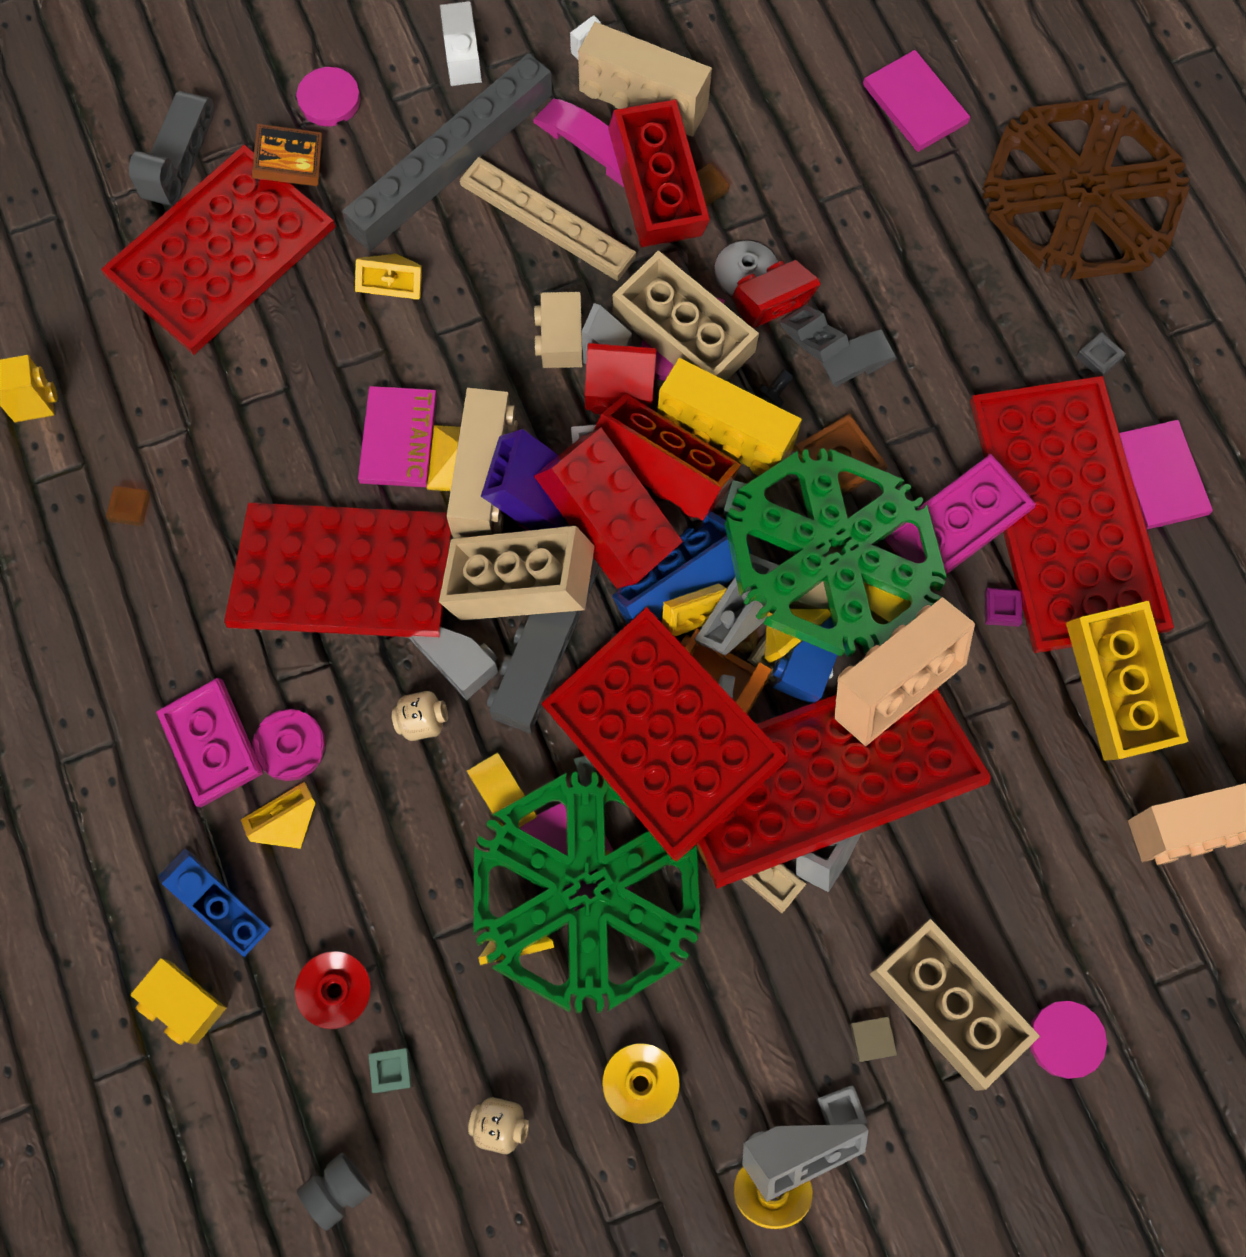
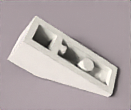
M471 2L440 5L451 86L482 82Z

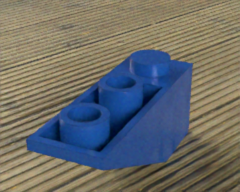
M186 849L158 875L163 886L243 957L269 932L270 928Z

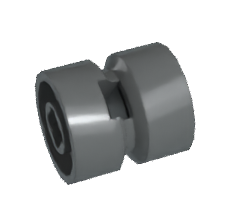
M343 1152L327 1164L324 1170V1177L313 1175L296 1189L299 1199L308 1213L325 1231H328L345 1217L346 1206L354 1208L372 1194V1190L362 1173Z

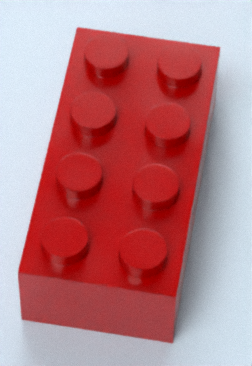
M677 100L614 110L608 130L640 247L702 236L710 218Z
M628 394L623 395L604 411L594 430L598 428L603 429L639 481L652 489V492L657 497L668 499L681 507L686 515L702 521L724 497L742 465Z
M602 428L583 435L534 475L570 526H577L595 546L593 558L616 589L638 583L683 542Z

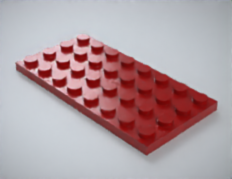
M1103 376L973 395L970 405L984 458L992 454L1036 503L1033 510L1003 531L1017 589L1021 592L1022 609L1033 652L1040 653L1071 648L1072 644L1066 626L1068 621L1145 601L1150 603L1158 634L1170 632L1174 628V624Z
M938 689L929 694L867 746L862 744L835 720L837 694L756 724L789 760L696 844L716 888L723 887L989 784L991 775Z

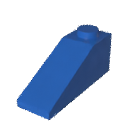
M832 617L828 618L820 626L826 629L833 628ZM805 641L800 642L785 657L783 656L777 660L772 675L776 676L772 688L808 704L815 703L823 695L837 655Z

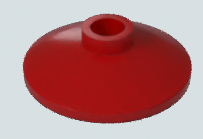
M337 951L322 953L312 958L300 971L295 984V1001L300 1013L307 1021L324 1029H338L353 1023L365 1011L371 995L370 977L363 964L355 957ZM334 984H339L342 988L341 995L337 998H331L329 995V989Z

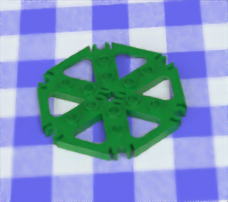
M824 448L820 449L817 454L818 461H814L809 457L808 449L803 450L800 459L798 451H796L741 487L735 495L732 505L741 508L742 511L739 512L730 508L724 524L739 595L741 597L745 592L750 591L744 600V604L748 605L752 601H758L763 605L756 615L757 619L765 618L769 612L773 614L766 617L763 622L764 625L838 656H842L845 653L847 657H851L856 651L854 643H859L866 655L873 646H881L890 639L894 630L900 625L906 626L913 621L924 606H932L941 598V596L934 594L930 590V588L940 591L946 582L944 581L946 572L928 506L926 505L923 509L917 511L923 502V498L919 497L915 501H910L905 497L911 488L910 484L903 485L899 490L896 489L902 485L904 479L830 449L827 454ZM842 471L850 472L874 482L882 490L880 497L849 518H847L838 481V473ZM789 474L797 475L808 518L769 502L764 496V491ZM912 523L919 530L926 559L923 563H914L874 545L904 524ZM750 534L791 551L796 555L768 574H759L752 567L746 536ZM846 543L841 553L836 552L826 556L831 546L835 548ZM823 582L834 627L826 629L792 614L789 605ZM863 582L910 601V608L888 624L875 622L871 615Z
M573 772L570 779L571 788L567 787V773L492 814L493 819L499 820L504 825L502 827L495 820L487 821L486 827L496 834L493 840H485L480 836L477 838V845L483 850H489V852L481 851L474 846L473 936L481 930L489 929V932H484L478 936L476 943L478 946L486 941H491L495 944L496 950L486 956L488 963L495 962L501 955L505 957L499 964L493 965L492 969L569 1013L571 1011L569 1004L571 996L576 997L574 1001L576 1013L582 1012V1000L585 998H592L596 1003V1013H601L604 1007V999L602 997L604 995L607 997L608 1012L681 967L684 963L676 961L670 955L671 953L679 960L686 961L689 954L680 948L679 941L686 939L691 943H695L698 936L691 930H685V927L693 929L698 934L701 932L697 846L689 850L676 862L652 834L647 831L605 856L604 805L607 802L616 801L626 807L628 806L602 776V788L597 787L599 779L596 772H592L591 784L588 786L580 785L578 773ZM551 801L562 803L566 809L567 855L520 830L519 821L524 816ZM673 865L681 873L682 911L674 916L627 890V888L664 866ZM496 866H504L546 890L502 917L494 916L489 910V873ZM603 880L593 890V898L589 899L587 895H582L570 900L580 890L581 885L579 882L584 881L587 885ZM572 885V887H570V888L566 889L565 891H563V889H565V888H567L568 886ZM607 889L609 890L608 893H606V894H604V895L601 894L602 892L606 891ZM582 904L584 905V907L575 911V908L579 907ZM568 924L569 976L564 984L554 985L525 969L521 965L519 957L523 950ZM607 925L650 948L655 955V961L651 967L623 984H614L608 978Z

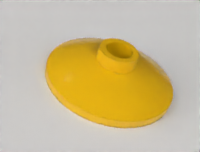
M633 1044L624 1047L610 1059L604 1071L602 1082L605 1099L612 1111L628 1122L637 1124L654 1122L666 1115L677 1099L679 1075L676 1066L664 1051L655 1046ZM643 1076L647 1079L648 1087L645 1091L640 1092L634 1088L633 1081L636 1077Z
M744 1167L740 1169L735 1178L734 1198L739 1210L748 1220L761 1227L770 1229L790 1227L805 1217L812 1203L813 1190L810 1181L776 1197L777 1201L770 1200L767 1202Z

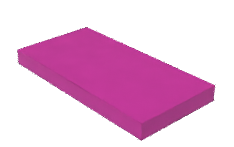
M990 454L920 506L917 511L923 509L926 505L928 506L946 574H948L1033 510L1036 503ZM906 523L883 539L895 555L914 563L925 562L926 557L919 530L914 524Z

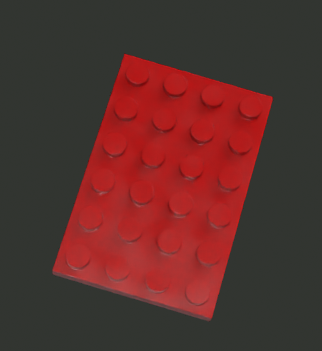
M245 145L240 147L101 268L107 279L193 355L336 227L334 220L292 184L252 178L254 152Z
M248 503L224 619L226 627L397 637H440L444 606L439 603L452 539L447 512Z
M647 607L541 703L676 862L789 760Z

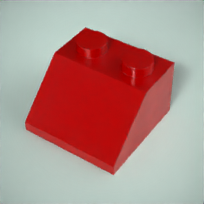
M797 260L787 264L784 261H780L766 269L767 273L756 277L755 274H750L737 282L738 286L731 297L743 321L755 329L807 305L821 285L819 279Z
M588 343L585 410L601 415L625 394L630 395L652 409L656 348Z

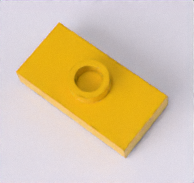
M718 583L663 602L662 624L674 637L703 627L727 588Z

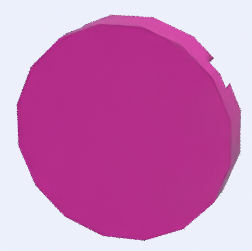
M334 67L315 69L305 75L298 85L296 94L299 108L305 118L316 125L328 127L338 125L337 122L344 119L345 122L351 119L359 109L361 100L357 81L350 73Z
M295 709L279 710L267 716L260 723V727L252 740V748L261 769L272 778L283 781L298 780L312 773L321 763L326 749L325 735L318 722L309 714Z
M1072 1001L1054 1002L1039 1010L1031 1021L1030 1026L1040 1037L1030 1046V1051L1038 1065L1049 1074L1065 1079L1085 1077L1095 1071L1103 1061L1107 1047L1105 1028L1098 1016L1085 1005Z

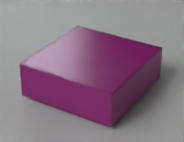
M987 588L984 592L985 625L1020 627L1022 624V598L1020 590Z

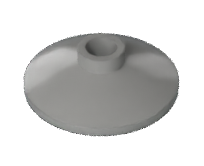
M735 242L725 247L718 255L715 262V278L722 290L732 296L739 280L750 274H755L756 277L767 273L766 269L778 261L769 248L758 242ZM743 263H751L753 266L746 267Z

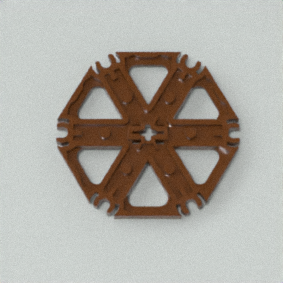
M1101 99L1030 107L1028 111L1024 110L1019 119L1024 125L1018 124L1014 119L1010 121L1009 125H1006L982 188L984 190L983 199L993 198L996 200V202H989L987 205L986 213L990 214L988 218L1038 269H1040L1043 259L1047 260L1044 267V272L1049 273L1052 265L1061 266L1063 269L1061 278L1063 279L1067 277L1071 268H1073V275L1070 280L1143 271L1145 267H1150L1155 259L1149 252L1161 258L1169 250L1191 186H1187L1190 181L1189 177L1179 178L1176 176V174H1181L1185 168V163L1181 162L1183 158L1132 109H1130L1126 119L1124 118L1126 106L1124 105L1121 106L1118 113L1110 112L1108 109L1109 100L1103 103L1100 110H1098V104ZM1072 120L1085 121L1088 124L1089 131L1080 156L1048 124ZM1123 136L1133 137L1155 159V162L1111 167L1120 139ZM1013 150H1021L1047 175L1003 180L1002 171L1009 153ZM1082 183H1085L1087 188H1092L1090 193H1087L1085 188H1080ZM1162 197L1165 199L1168 207L1161 229L1155 231L1125 200ZM1060 209L1049 243L1045 246L1035 245L1013 222V217L1017 214ZM1092 220L1122 249L1124 253L1123 258L1097 263H1087L1081 258L1080 254Z

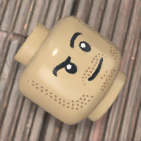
M430 691L404 695L398 700L397 706L392 708V722L395 731L399 735L402 734L409 741L438 736L442 731L443 722L448 720L445 702L443 700L439 701L435 694Z
M490 1097L484 1100L481 1105L478 1104L474 1107L470 1116L468 1131L469 1135L473 1136L477 1147L501 1154H509L515 1150L518 1143L523 1144L529 1131V1121L524 1119L523 1108L518 1103Z

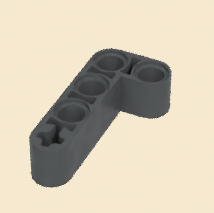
M178 91L174 96L151 153L141 151L133 153L129 163V175L142 199L169 206H174L179 201L213 118L214 103L211 98Z

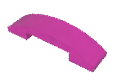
M553 98L533 119L534 123L557 140L561 136L566 138L605 166L606 175L624 187L608 130L609 126L587 111L569 102Z

